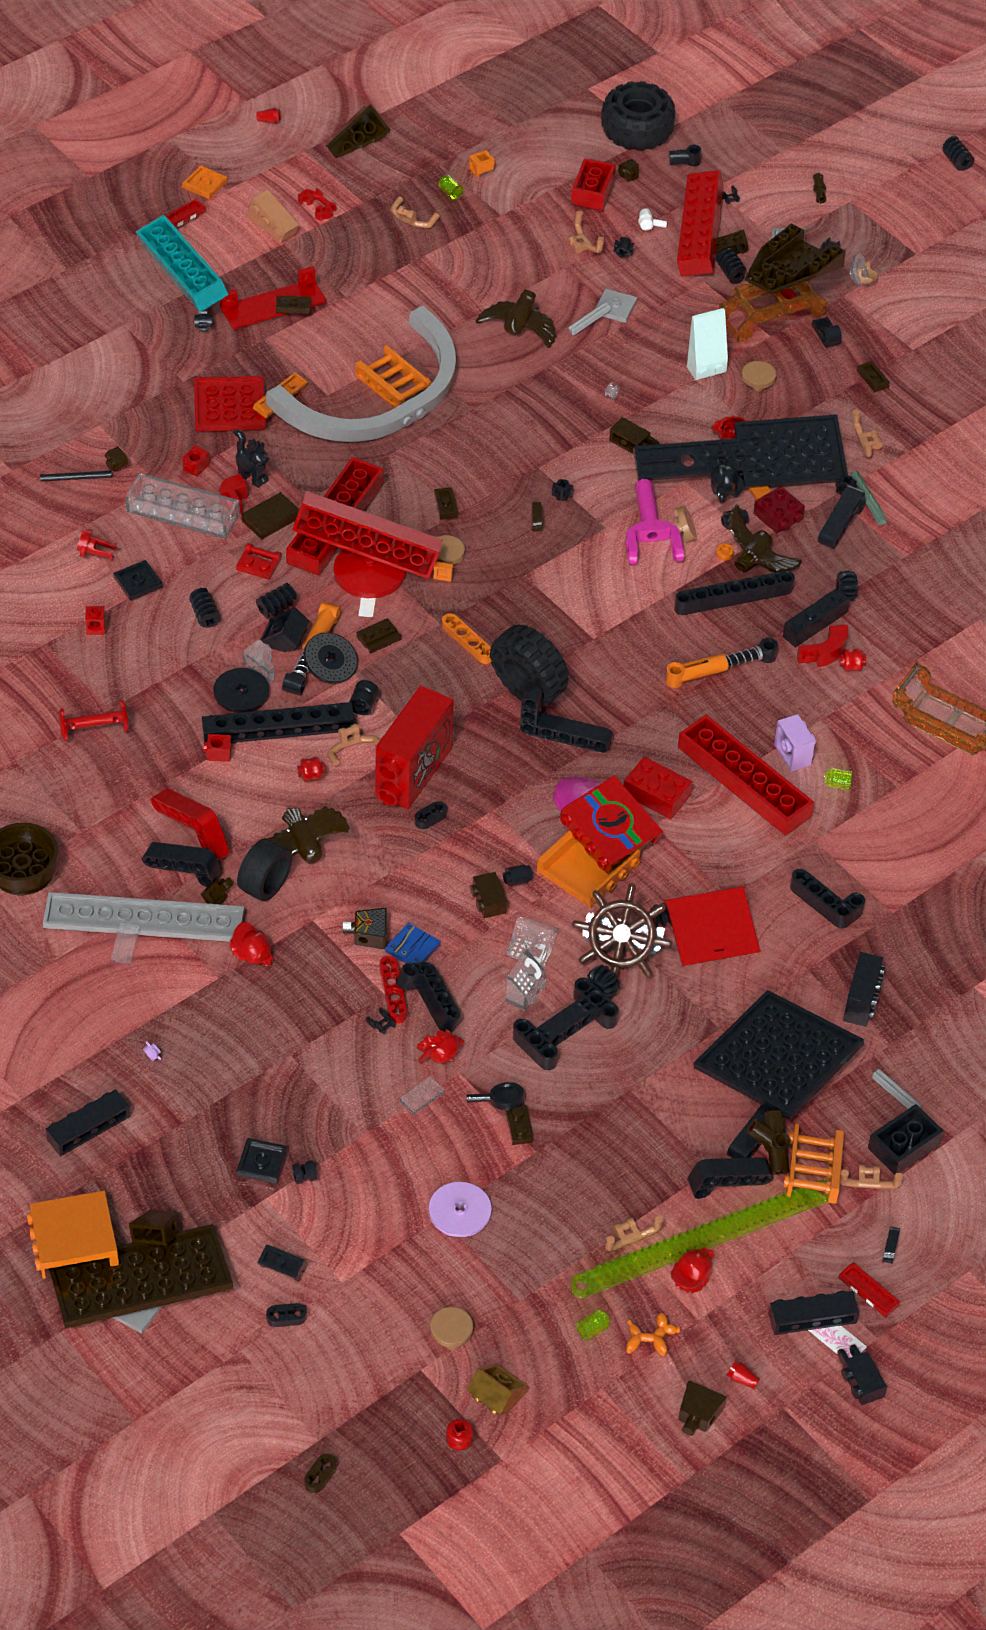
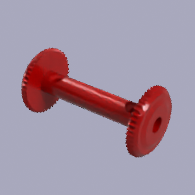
M119 700L120 711L65 719L64 710L61 708L58 719L63 740L68 741L67 730L118 722H122L123 731L127 732L129 730V719L125 702Z

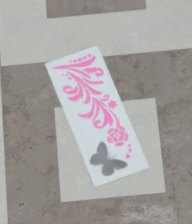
M842 1326L808 1330L836 1354L837 1350L843 1348L849 1358L852 1357L849 1350L850 1345L855 1344L860 1353L867 1348L866 1345Z

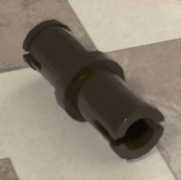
M815 173L813 175V191L816 194V202L822 204L827 200L825 194L826 185L824 184L823 174L820 176V173Z

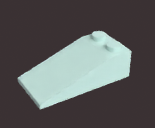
M722 308L692 316L687 360L688 370L695 380L726 372L728 354L725 309Z

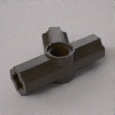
M781 1110L767 1111L764 1113L765 1123L756 1118L749 1125L746 1132H748L747 1135L763 1144L765 1150L769 1153L772 1174L789 1173L787 1147L790 1144V1139L787 1133H785L783 1114Z

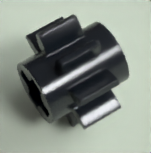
M621 237L619 241L615 240L613 252H616L618 257L627 258L628 254H633L634 243H631V240L627 237Z
M208 311L199 312V315H195V327H199V331H208V328H212V315H208Z
M849 475L841 476L840 480H836V492L842 495L847 485L857 488V480H854Z
M559 479L556 483H553L552 495H555L556 500L566 501L568 497L572 498L573 485H569L568 480Z

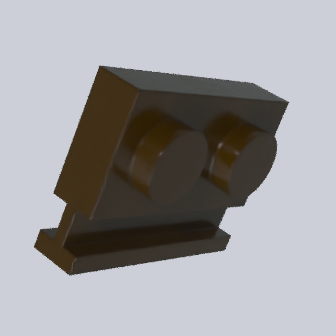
M388 618L356 632V637L369 650L370 654L402 640V635L397 632L396 627Z

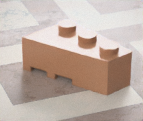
M268 189L252 198L246 216L248 219L280 243L296 234L299 224Z

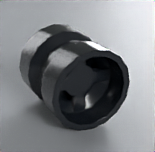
M313 1160L306 1161L305 1164H292L296 1185L302 1184L306 1180H317Z

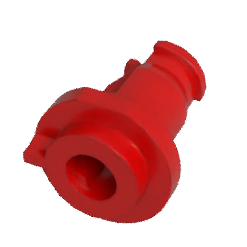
M83 529L77 546V551H80V557L85 558L86 554L90 553L113 560V553L95 547L97 544L116 550L117 543L113 544L107 540L92 536L93 530Z

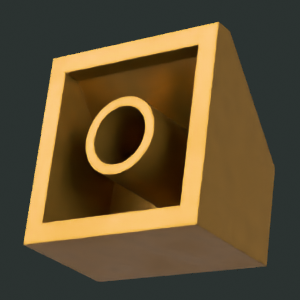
M495 1363L478 1368L466 1391L472 1394L471 1397L474 1400L486 1404L492 1413L501 1415L509 1412L528 1392L530 1387Z

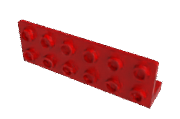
M310 266L297 270L298 283L242 300H238V293L235 289L227 291L228 295L220 300V310L232 329L235 330L288 314L276 313L277 296L311 297L310 307L325 303L326 298L316 284L315 268Z

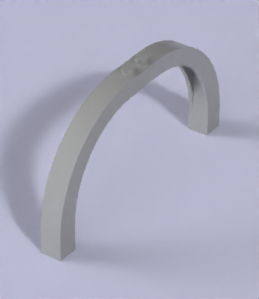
M422 305L410 312L408 324L433 349L438 360L439 372L432 384L417 396L384 414L362 419L337 418L316 412L300 403L281 385L267 392L265 404L291 426L316 437L344 442H359L381 438L405 426H409L417 419L423 418L446 397L450 390L455 370L456 353L454 344L444 325Z

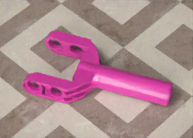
M648 479L639 480L635 484L641 522L633 525L626 532V549L629 565H637V541L654 542L670 539L673 560L683 562V545L678 527L670 522L658 519L653 484Z

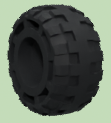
M643 81L627 82V84L616 86L605 97L602 105L601 125L604 127V132L608 139L613 140V143L617 146L637 151L654 149L657 145L660 146L665 143L674 130L675 104L671 96L668 95V92L663 88L660 89L658 85L648 84Z

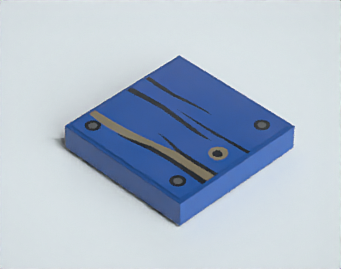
M408 922L386 946L385 952L405 964L426 962L440 946L441 941Z

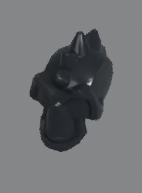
M721 465L714 468L711 476V489L717 495L719 501L723 502L728 495L738 497L745 487L742 475H739L737 470L729 465Z

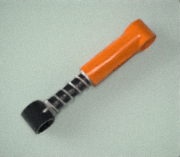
M326 602L321 603L318 616L303 644L302 655L299 657L294 670L291 673H286L284 677L283 691L302 695L306 685V673L309 672L304 662V648L313 636L331 632L333 625L339 621L341 606Z
M768 637L762 639L760 644L751 647L750 650L744 649L743 652L737 651L736 654L730 653L729 656L721 653L683 664L672 662L666 668L665 682L671 688H678L683 685V682L728 670V666L733 667L735 664L739 666V663L744 662L746 664L750 660L751 662L756 659L764 663H772L777 658L778 642Z

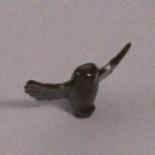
M524 289L516 303L499 301L495 305L490 306V308L483 310L475 321L480 323L489 319L506 320L504 330L514 335L520 334L525 327L530 328L541 337L547 348L552 346L557 336L553 320L548 318L546 314L537 311L538 307L534 306L536 294L527 289Z
M736 504L732 508L730 513V532L743 548L734 563L738 570L746 572L756 562L776 572L794 570L800 566V563H802L801 559L788 558L773 552L770 549L773 538L764 530L752 534L742 519L739 505Z
M324 806L321 810H315L314 814H310L305 818L301 814L300 808L293 807L287 808L282 816V820L289 827L267 839L273 840L291 851L292 856L299 854L305 862L312 864L322 857L320 841L331 834L349 833L350 826L347 824L346 818L342 816V813L335 811L333 808L328 809L327 806Z

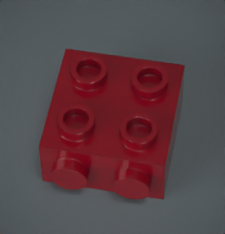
M780 486L755 501L753 514L777 534L788 529L794 523L800 522L804 517L805 506L785 488Z

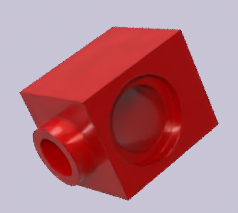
M196 445L182 457L183 470L196 477L210 465L209 452Z
M86 606L85 622L87 635H105L104 606Z
M208 734V740L204 742L203 752L207 753V761L230 762L231 735Z

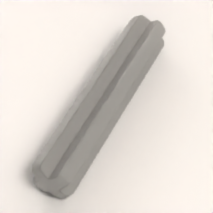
M604 302L570 325L568 331L572 335L577 334L611 310L610 304Z
M877 1069L873 1073L872 1078L906 1108L909 1109L915 1104L920 1108L922 1107L916 1099L882 1070Z

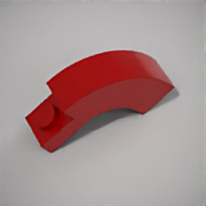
M848 625L829 626L828 639L823 643L798 646V664L816 662L817 667H823L838 660L839 654L842 655L843 650L846 648Z

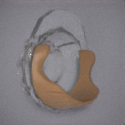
M860 253L855 254L849 274L853 283L866 286L878 278V273L871 269V262L866 261L865 257Z

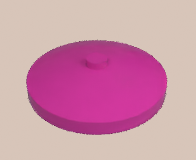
M579 776L564 778L556 785L553 793L554 803L561 811L563 807L602 782Z

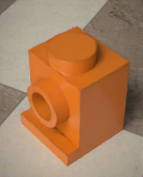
M487 150L469 155V169L476 178L479 177V174L494 170L495 159Z

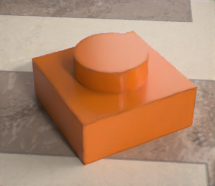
M436 562L434 565V579L451 582L453 578V564Z

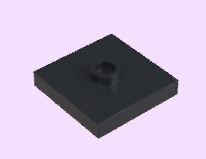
M146 560L113 573L114 579L129 600L163 588L161 580Z
M247 1138L236 1175L277 1184L287 1153V1146Z

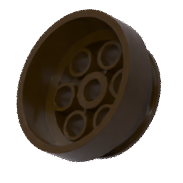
M13 823L0 828V889L6 893L21 896L34 894L44 889L52 880L59 865L58 845L54 836L47 829L32 823Z

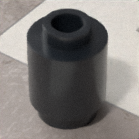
M740 509L742 519L747 524L749 522L748 513L746 510ZM731 510L725 511L723 516H721V523L726 529L731 527Z
M525 864L508 867L503 872V880L509 887L526 884L533 880V872L531 867Z

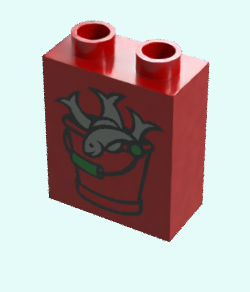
M420 685L376 745L375 795L384 804L389 806L399 805L409 810L452 749L454 699Z

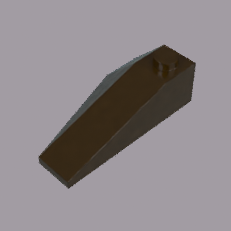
M370 104L361 108L326 144V147L335 158H338L379 141L391 129Z

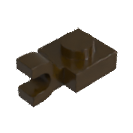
M230 877L226 879L221 878L218 882H212L200 895L207 904H220L228 897L225 891L234 882Z

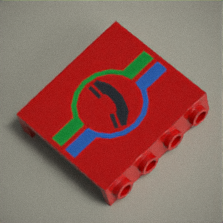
M615 775L563 807L559 815L561 823L572 832L573 837L584 846L585 851L595 859L599 868L603 869L607 874L610 873L615 863L651 841L652 844L658 842L663 833L662 829Z

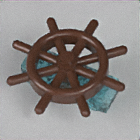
M633 883L628 885L625 900L606 903L598 890L593 891L592 896L600 906V909L595 914L587 913L585 922L577 920L572 922L574 928L584 930L583 936L587 937L586 941L590 942L592 948L579 957V962L584 964L597 956L606 964L611 965V971L613 970V973L617 976L619 967L626 968L638 964L644 975L648 978L651 977L652 971L645 962V959L649 954L656 955V952H661L662 946L671 947L673 945L672 940L664 938L666 929L655 927L653 921L654 917L665 911V904H659L648 912L641 905L633 902L636 889ZM623 908L621 920L616 918L612 910ZM631 910L641 916L634 922L629 921ZM624 945L625 949L629 950L632 958L621 959ZM610 946L615 947L613 958L604 952Z

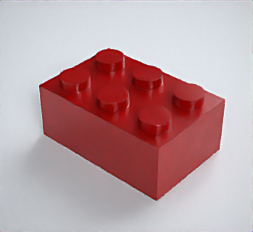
M584 158L572 187L571 204L603 211L615 180L616 164Z
M644 756L624 779L623 785L638 803L671 820L691 796L693 781Z

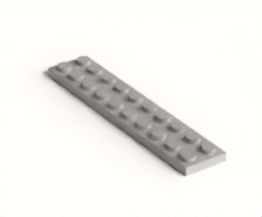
M48 892L43 928L230 942L234 929L243 922L244 906Z

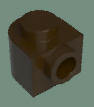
M633 159L621 163L618 169L620 177L624 178L627 182L638 178L639 164Z
M118 446L105 453L106 465L110 470L116 472L128 465L126 455Z

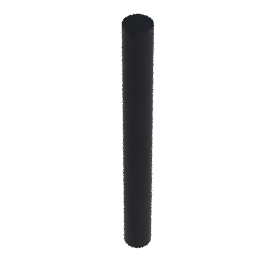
M111 470L40 474V481L112 478Z

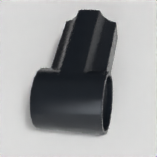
M693 144L688 146L687 149L669 151L670 165L685 163L689 166L700 165L701 147Z

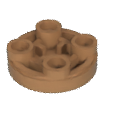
M752 361L743 367L741 380L752 387L754 391L760 392L763 388L770 387L775 383L776 370L767 362Z
M684 505L675 508L674 513L676 518L679 519L676 522L680 532L683 531L685 542L695 540L697 538L696 529L688 509Z
M451 535L438 536L437 538L442 539L443 542L436 562L448 564L462 563L465 554L463 542Z
M445 1307L438 1310L430 1322V1334L433 1339L449 1350H456L459 1346L465 1344L473 1333L472 1318L466 1311L458 1307Z

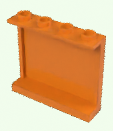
M569 830L537 859V872L591 908L597 903L592 896L593 891L598 890L602 897L608 891L611 892L620 880H624L632 869L638 867L641 861V850L638 849L635 853H631L615 863L610 873L607 874L603 869L599 868L595 859L585 851L584 846L573 837L572 832Z
M105 1191L29 1204L30 1213H27L28 1225H33L29 1230L31 1241H36L32 1243L34 1256L38 1255L39 1257L35 1258L37 1271L41 1270L42 1279L46 1278L45 1269L104 1258H109L110 1267L119 1265Z

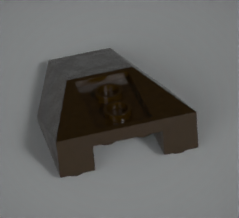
M791 223L760 248L744 280L770 294H774L844 267L846 250L831 244L823 251L805 242V230Z

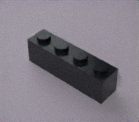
M837 588L786 621L783 638L796 648L845 615L848 610L849 598Z
M116 1089L107 1092L101 1098L87 1103L76 1112H71L60 1121L50 1124L46 1128L47 1141L61 1157L130 1118L129 1105Z
M838 1291L833 1294H817L812 1297L800 1296L795 1299H779L770 1302L768 1315L773 1334L780 1335L857 1324L859 1310L853 1291Z

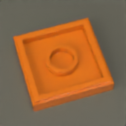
M200 165L182 183V188L210 199L228 182V177Z

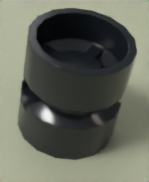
M368 680L357 682L349 702H352L354 713L358 715H368L371 713L374 702L379 694V688L375 683Z

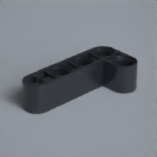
M851 485L846 486L818 536L819 543L833 549L837 547L854 515L862 512L866 502L865 491Z
M152 842L142 857V862L151 868L195 873L199 883L205 887L215 882L222 871L215 854L206 848Z
M796 869L792 872L791 891L837 928H846L862 916L865 897L861 893H852L842 900L806 870Z
M429 962L404 964L396 978L397 986L403 990L417 989L439 1030L445 1032L448 1029L452 1032L460 1018V1012L435 966Z
M721 1158L699 1161L694 1166L687 1180L694 1198L701 1199L709 1196L714 1187L765 1185L770 1183L774 1177L766 1158Z

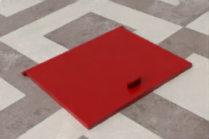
M745 886L664 900V903L667 905L682 966L760 952L744 890L746 889Z

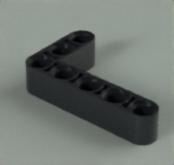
M533 685L527 687L521 702L520 730L524 734L604 753L608 751L613 738V732L610 729L542 713V690Z

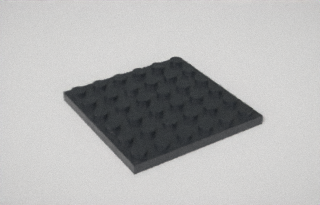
M767 990L693 1064L694 1068L769 1109L781 1110L783 1116L791 1120L864 1045V1039Z

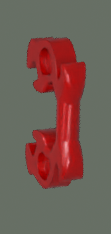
M316 188V191L305 189L302 193L298 194V202L301 205L303 202H307V206L312 205L313 200H319L324 205H319L315 208V218L319 221L331 218L333 210L336 212V204L326 199L318 188Z

